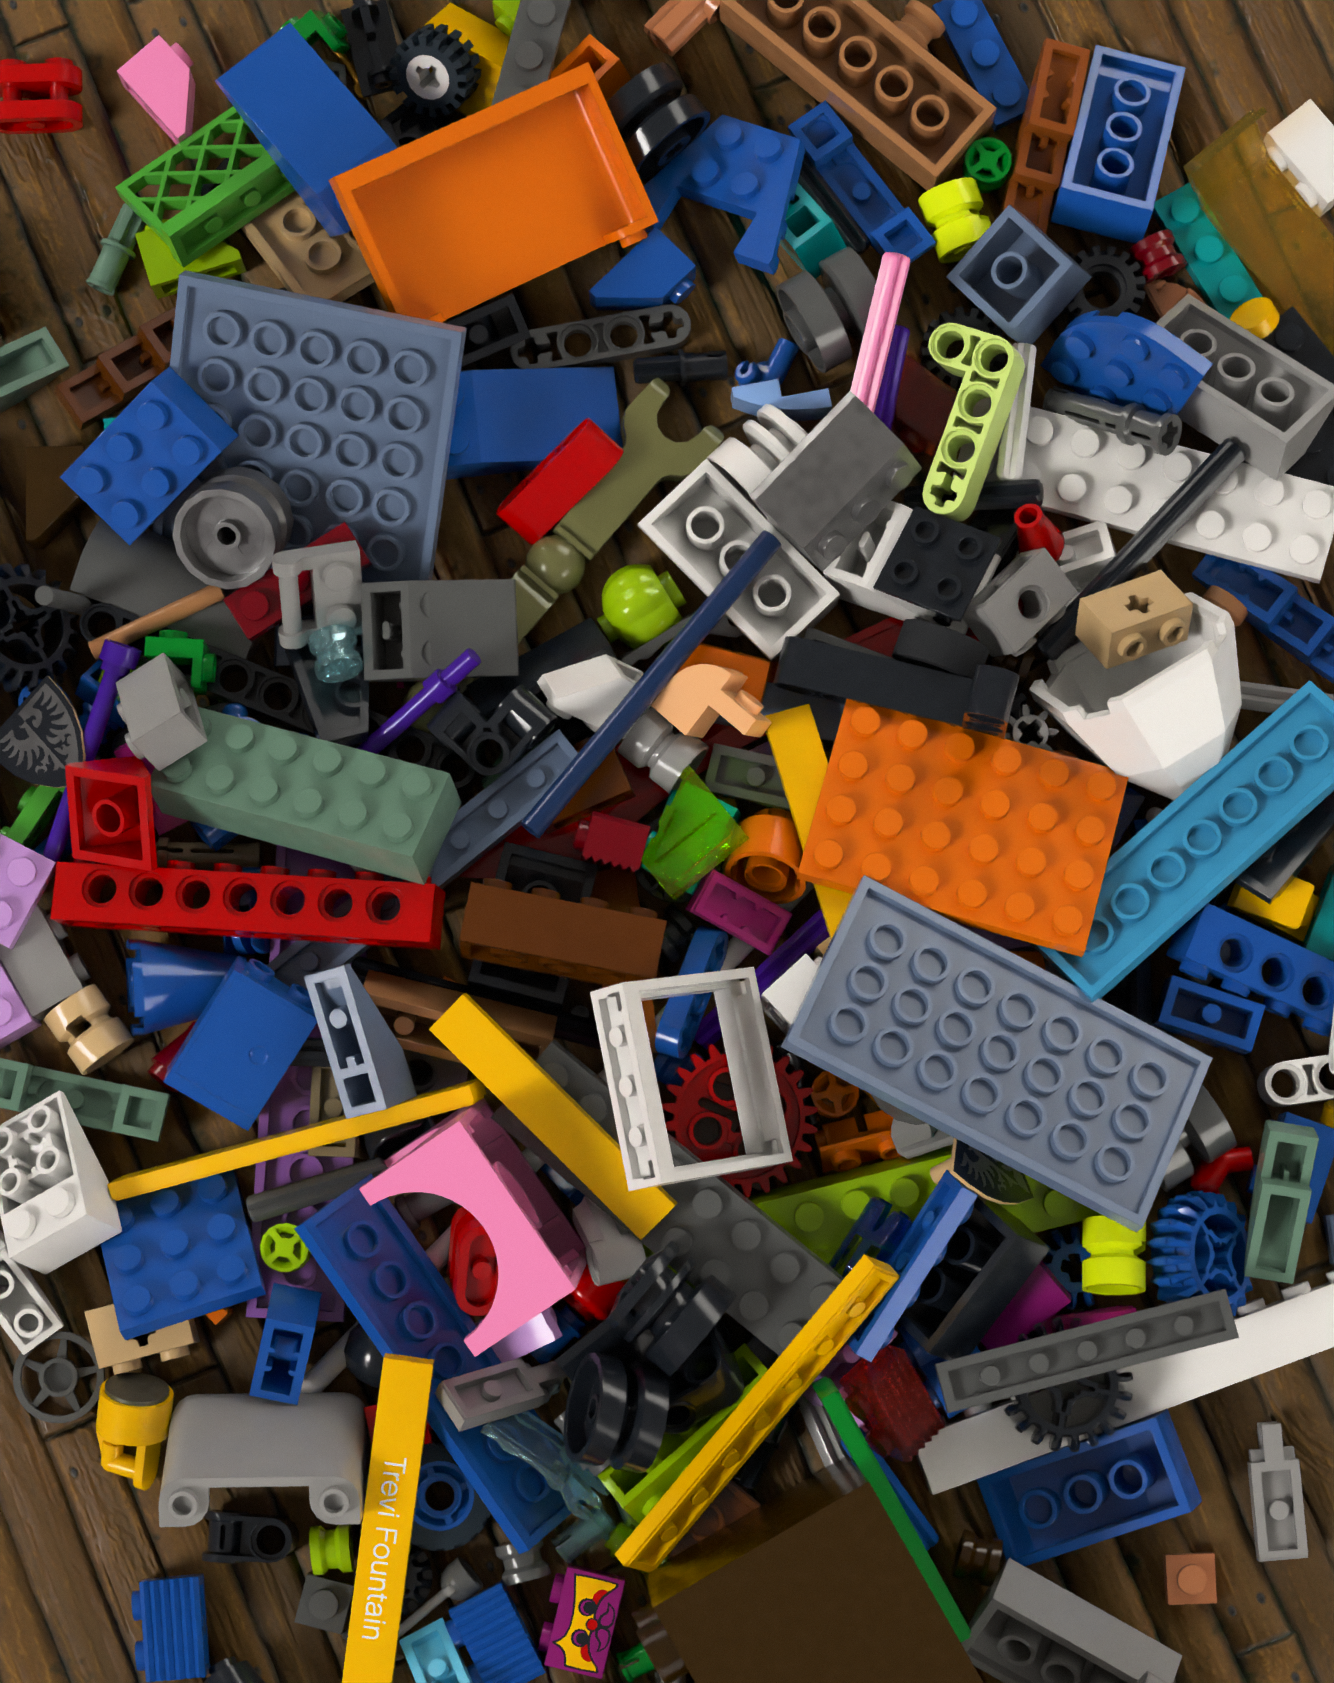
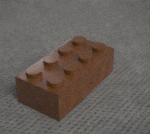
M484 878L482 884L471 882L459 938L461 957L605 986L656 978L667 923L666 920L657 919L658 913L656 911L641 907H629L628 913L609 909L610 904L608 902L589 897L580 898V903L560 900L561 894L559 892L545 888H532L531 894L512 890L511 883L493 878Z

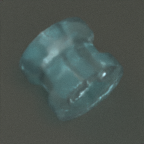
M342 624L329 625L318 629L309 637L308 645L310 652L317 658L314 670L319 680L327 683L343 682L355 677L362 671L363 661L360 653L354 649L357 637L352 627Z

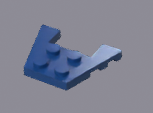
M722 114L644 185V189L659 221L645 228L646 232L650 233L655 227L659 230L662 228L680 197L751 219L753 221L733 253L738 263L774 275L779 264L777 252L780 240L785 239L788 226L785 219L789 202L794 200L805 154V148L801 139Z

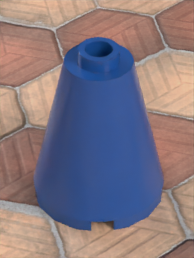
M128 939L126 948L135 950V958H126L128 1013L134 1012L135 1017L139 1018V1024H130L132 1036L145 1035L197 1020L234 963L237 955L143 939Z

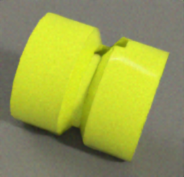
M964 177L942 183L926 191L918 199L926 225L936 229L931 236L936 241L934 248L941 263L959 262L991 226L989 217L979 213L984 202L976 180L972 177Z
M1104 1215L1087 1217L1082 1220V1247L1090 1253V1257L1082 1261L1083 1291L1092 1294L1115 1296L1134 1295L1146 1291V1262L1137 1257L1138 1254L1145 1251L1146 1222L1142 1229L1134 1232Z

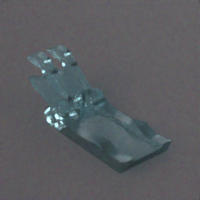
M529 1411L489 1422L480 1431L497 1441L504 1451L521 1458L537 1469L545 1477L552 1489L561 1492L568 1510L574 1516L583 1520H592L594 1517L585 1506L579 1503V1500H584L585 1504L599 1510L603 1506L600 1497L590 1487L606 1496L610 1493L609 1490L587 1468L583 1471L579 1463L571 1462L566 1455L564 1436Z

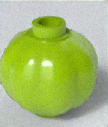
M631 564L617 570L605 583L602 592V610L604 614L598 617L597 620L611 643L620 639L621 642L634 649L659 636L683 619L677 608L687 602L667 570L657 576L651 565ZM672 639L664 643L660 648L669 644Z

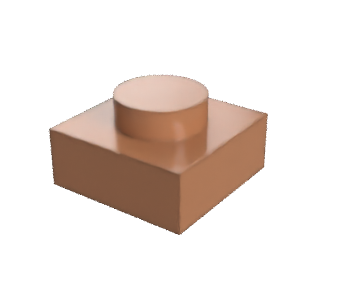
M1215 1553L1163 1554L1165 1603L1167 1605L1217 1603Z

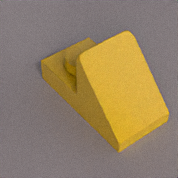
M1294 878L1284 892L1271 904H1268L1235 883L1227 905L1291 940L1304 942L1320 897L1313 894L1314 885Z

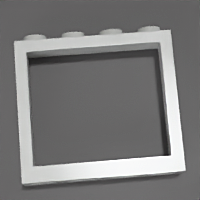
M754 967L622 982L590 992L629 1191L760 1169L793 1161ZM714 992L746 1155L674 1167L642 1001Z

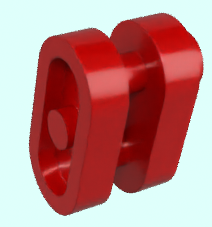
M62 57L48 58L45 60V63L26 64V62L19 59L0 60V97H3V101H0V133H68L81 129L83 127V107L75 101L68 100V97L82 92V70L74 66L72 60ZM49 97H50V99H41V100H22V98H49Z
M461 1207L454 1214L451 1222L447 1275L461 1310L469 1315L484 1316L490 1311L497 1291V1257L490 1237L484 1227L468 1210Z

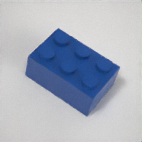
M169 366L136 396L60 478L130 546L239 435Z

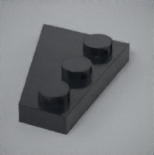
M312 614V615H308V616L301 617V619H302V620L314 619V616H313V614ZM363 634L308 642L306 646L299 649L284 648L315 737L345 746L368 741L369 681L364 680Z

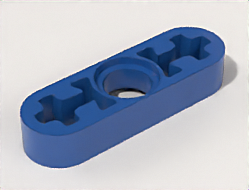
M699 926L693 935L678 976L721 971L728 949L727 932L708 926ZM712 992L669 997L655 1037V1048L658 1053L683 1059L688 1054Z

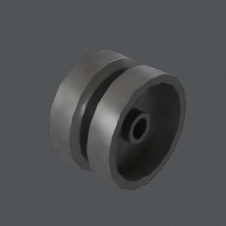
M241 466L225 468L205 478L196 491L185 501L175 516L172 537L177 556L187 570L205 584L223 589L242 588L259 580L272 565L273 555L281 552L291 539L294 519L288 498L272 479L260 471Z

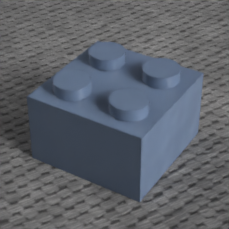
M1010 204L946 276L1009 337L1019 343L1033 344L1091 279V276L1030 219Z

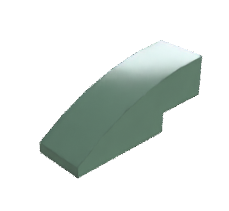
M46 326L0 347V413L21 402L69 369L70 365Z
M1265 1120L1250 1210L1243 1270L1244 1276L1289 1284L1294 1282L1312 1193L1310 1180L1319 1141L1314 1127Z

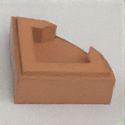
M1154 280L1143 288V291H1146L1144 298L1157 321L1187 294L1204 303L1203 299L1191 288L1187 289L1179 284L1166 282V280Z

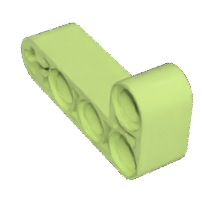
M946 323L937 327L931 334L928 344L929 351L934 360L947 372L962 377L963 380L925 481L922 496L925 505L933 513L962 522L975 509L1024 375L1025 364L1020 353L1006 339L957 323ZM964 340V348L961 354L952 359L946 358V351L949 345L954 341ZM1001 353L1008 354V361L1003 369L997 372L989 371L990 362L996 355ZM991 398L992 403L988 413L981 417H973V408L976 403L981 399ZM967 443H974L975 451L973 456L966 462H957L956 457L960 447ZM951 471L956 472L958 475L964 477V479L961 480L956 475L954 476V478L951 477ZM954 492L957 494L954 501L947 500L945 503L942 502L944 494L952 495Z

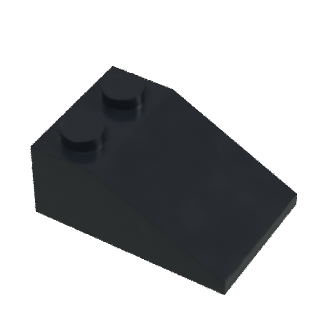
M505 841L495 879L511 883L512 890L531 894L532 888H545L559 892L561 894L560 900L580 903V898L582 897L591 898L599 865ZM473 960L468 977V986L563 1011L571 979Z

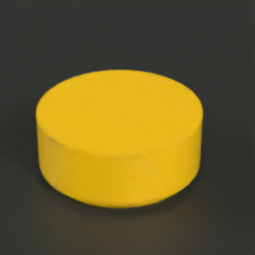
M1258 297L1240 305L1232 313L1230 320L1263 339L1274 331L1279 323L1280 315L1269 298Z

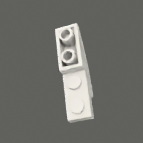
M0 1230V1325L21 1353L25 1355L62 1328L64 1324L28 1268L9 1259L5 1236Z

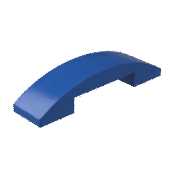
M826 100L788 126L790 135L801 139L807 157L869 238L871 246L881 256L885 252L900 253L909 257L910 263H912L936 246L934 238L909 206L904 209L854 145L852 133Z

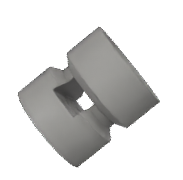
M651 707L626 735L618 749V753L637 768L648 766L650 768L649 778L671 795L675 789H679L694 773L706 756L709 746L698 737L685 736L682 732H677V728Z

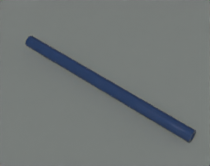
M766 530L760 533L520 822L530 834L536 838L542 836L782 545L773 534Z

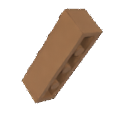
M369 969L363 986L401 1047L406 1050L462 1063L429 1029L464 993ZM468 994L535 1061L553 1041L558 1016Z

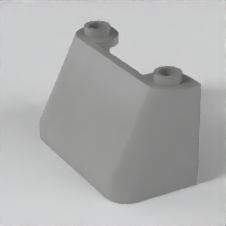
M345 1392L300 1393L298 1405L249 1396V1393L195 1394L186 1396L178 1402L171 1416L159 1496V1527H186L201 1521L209 1508L210 1488L309 1486L311 1509L316 1517L323 1522L335 1525L361 1524L369 1474L368 1425L364 1411L366 1406L360 1398Z

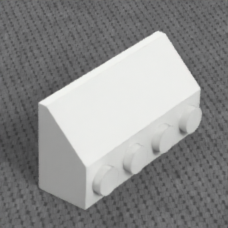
M707 459L638 523V527L707 597L763 530L770 532L780 541L782 546L725 613L770 661L781 654L786 636L803 638L808 627L814 628L838 604L840 593Z

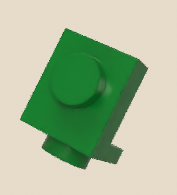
M310 9L301 19L294 16L278 29L279 31L285 25L291 23L311 47L323 38L334 52L345 54L351 48L343 38L348 34V31L331 12L324 15L323 12Z
M178 630L159 631V637H145L144 656L148 661L164 652L176 666L192 667L191 688L196 695H206L207 682H215L217 659L216 654H209L210 648L204 639H188L187 632Z

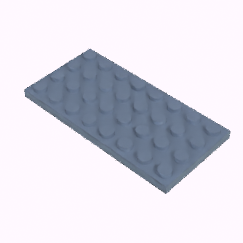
M865 875L860 879L781 1045L787 1051L1134 1232L1142 1229L1213 1059L1100 998L1092 1003L1079 987Z

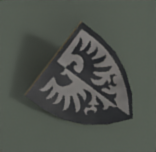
M46 676L0 727V763L13 775L35 785L63 788L67 787L65 765L86 760L84 737L74 707L57 684L49 676Z
M956 1138L953 1140L951 1158L930 1169V1176L935 1184H938L945 1171L949 1170V1173L982 1198L998 1204L1017 1205L1034 1198L1025 1174Z

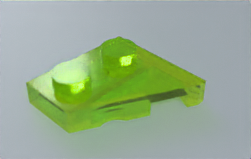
M690 765L683 769L680 776L682 780L671 806H666L659 820V831L650 840L641 860L673 900H676L749 839Z

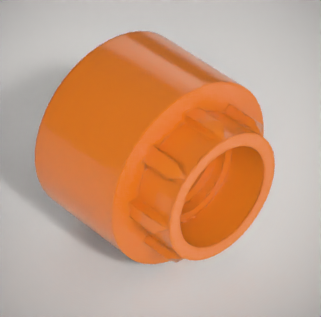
M767 808L741 821L735 829L725 867V876L775 904H786L797 900L803 895L807 885V881L796 879L803 856V849L791 812L783 809ZM744 859H748L746 868L744 869L743 861Z

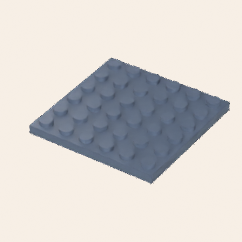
M183 271L179 274L170 367L239 436L153 523V532L173 539L175 516L203 480L220 469L241 466L260 471L279 485L290 502L294 521L291 539L282 551L304 548L338 525L346 522L373 564L361 572L362 583L432 580L467 328L197 272Z

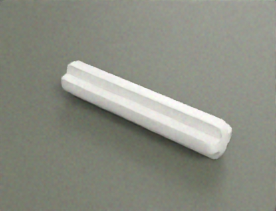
M1014 343L1012 345L1023 357L1025 369L1000 438L996 477L1000 481L1022 479L1037 351L1036 346L1029 343Z

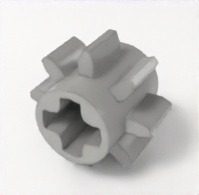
M1026 704L1020 708V718L1018 720L1010 716L1007 726L1009 730L1005 733L1004 739L1020 743L1019 739L1022 735L1020 730H1025L1030 726L1036 731L1033 735L1035 742L1031 741L1027 745L1053 752L1052 748L1046 744L1048 738L1056 736L1059 731L1055 728L1048 729L1044 721L1048 716L1047 710L1041 712L1038 716L1030 715Z

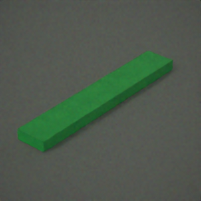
M827 1376L812 1383V1387L850 1456L870 1482L959 1641L962 1643L971 1637L970 1633H972L839 1390L832 1379L827 1378Z

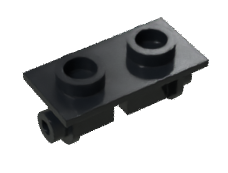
M353 0L354 5L350 8L342 9L341 14L344 26L348 31L347 38L351 46L350 49L362 96L366 98L394 91L393 87L399 80H390L389 71L395 66L389 63L391 57L396 53L394 50L398 46L386 0Z

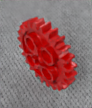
M712 1043L707 1044L708 1059L703 1060L695 1053L690 1054L691 1061L695 1067L691 1071L677 1066L675 1070L683 1079V1082L680 1086L666 1084L665 1088L675 1095L674 1102L662 1103L663 1110L672 1113V1119L665 1121L667 1131H674L675 1136L673 1137L703 1162L739 1156L738 1148L743 1140L740 1124L736 1131L731 1130V1120L721 1114L701 1107L698 1103L699 1099L704 1097L733 1111H737L734 1096L728 1099H721L714 1093V1080L721 1073L729 1072L726 1052L720 1054ZM770 1045L771 1054H773V1046ZM786 1054L773 1062L779 1094L783 1100L782 1109L793 1161L760 1169L720 1175L733 1187L735 1184H740L741 1191L745 1197H750L752 1183L758 1182L759 1186L766 1193L770 1192L768 1177L772 1175L786 1183L787 1177L783 1167L788 1164L800 1169L802 1165L794 1154L797 1150L811 1152L812 1147L804 1142L802 1137L803 1134L817 1132L818 1128L805 1122V1116L818 1112V1108L812 1105H805L802 1099L808 1097L813 1092V1088L797 1087L796 1083L801 1079L804 1072L801 1069H797L787 1073L785 1069L789 1064L790 1057ZM712 1117L719 1124L718 1136L710 1143L698 1142L693 1133L694 1125L701 1118Z

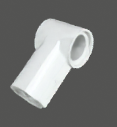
M586 1196L578 1206L573 1208V1223L586 1247L587 1264L595 1285L601 1286L631 1278L646 1260L642 1242L630 1232L628 1233L624 1227Z

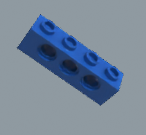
M1209 903L1174 933L1166 956L1181 962L1179 967L1181 972L1201 980H1206L1208 975L1222 981L1220 989L1224 992L1247 999L1249 994L1263 1000L1262 1005H1265L1266 1011L1284 1018H1288L1290 1013L1304 1019L1302 1023L1303 1028L1329 1037L1334 1009L1333 961ZM1225 941L1229 944L1231 950L1230 958L1226 964L1223 963L1220 957V950ZM1268 961L1271 966V976L1265 983L1261 970L1263 964ZM1309 980L1312 986V993L1306 1002L1302 989L1304 983Z

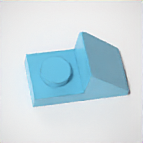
M443 1617L399 1640L416 1683H473L461 1654L447 1631Z

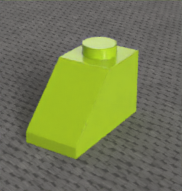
M162 219V222L165 223L169 219ZM148 225L145 226V231L135 233L148 279L157 299L177 293L179 274L185 270L221 278H229L247 272L239 250L222 241L183 268L173 258L169 247Z

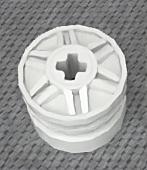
M765 404L757 411V418L760 424L754 420H747L743 424V430L751 444L750 448L736 438L729 437L707 457V460L767 520L768 518L749 495L808 435L799 424L771 404Z

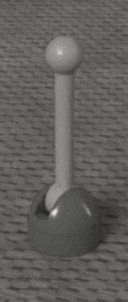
M458 1556L442 1571L440 1577L442 1590L400 1624L399 1638L446 1598L449 1597L457 1601L466 1600L483 1587V1583L477 1573L462 1557Z

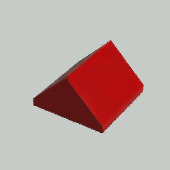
M136 756L74 762L65 765L72 857L74 859L147 871L157 869L151 777L143 760L138 759Z

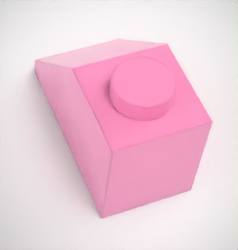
M158 35L121 66L117 73L123 87L177 145L192 135L196 83L190 67L194 63L178 43L175 42L172 46H169Z

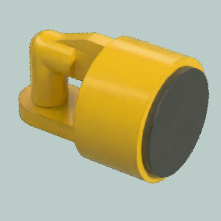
M121 1373L105 1380L99 1390L96 1433L101 1451V1466L108 1472L133 1479L134 1487L144 1491L148 1490L155 1480L159 1465L161 1442L169 1435L174 1392L162 1379L145 1373ZM124 1446H137L136 1457L124 1453Z

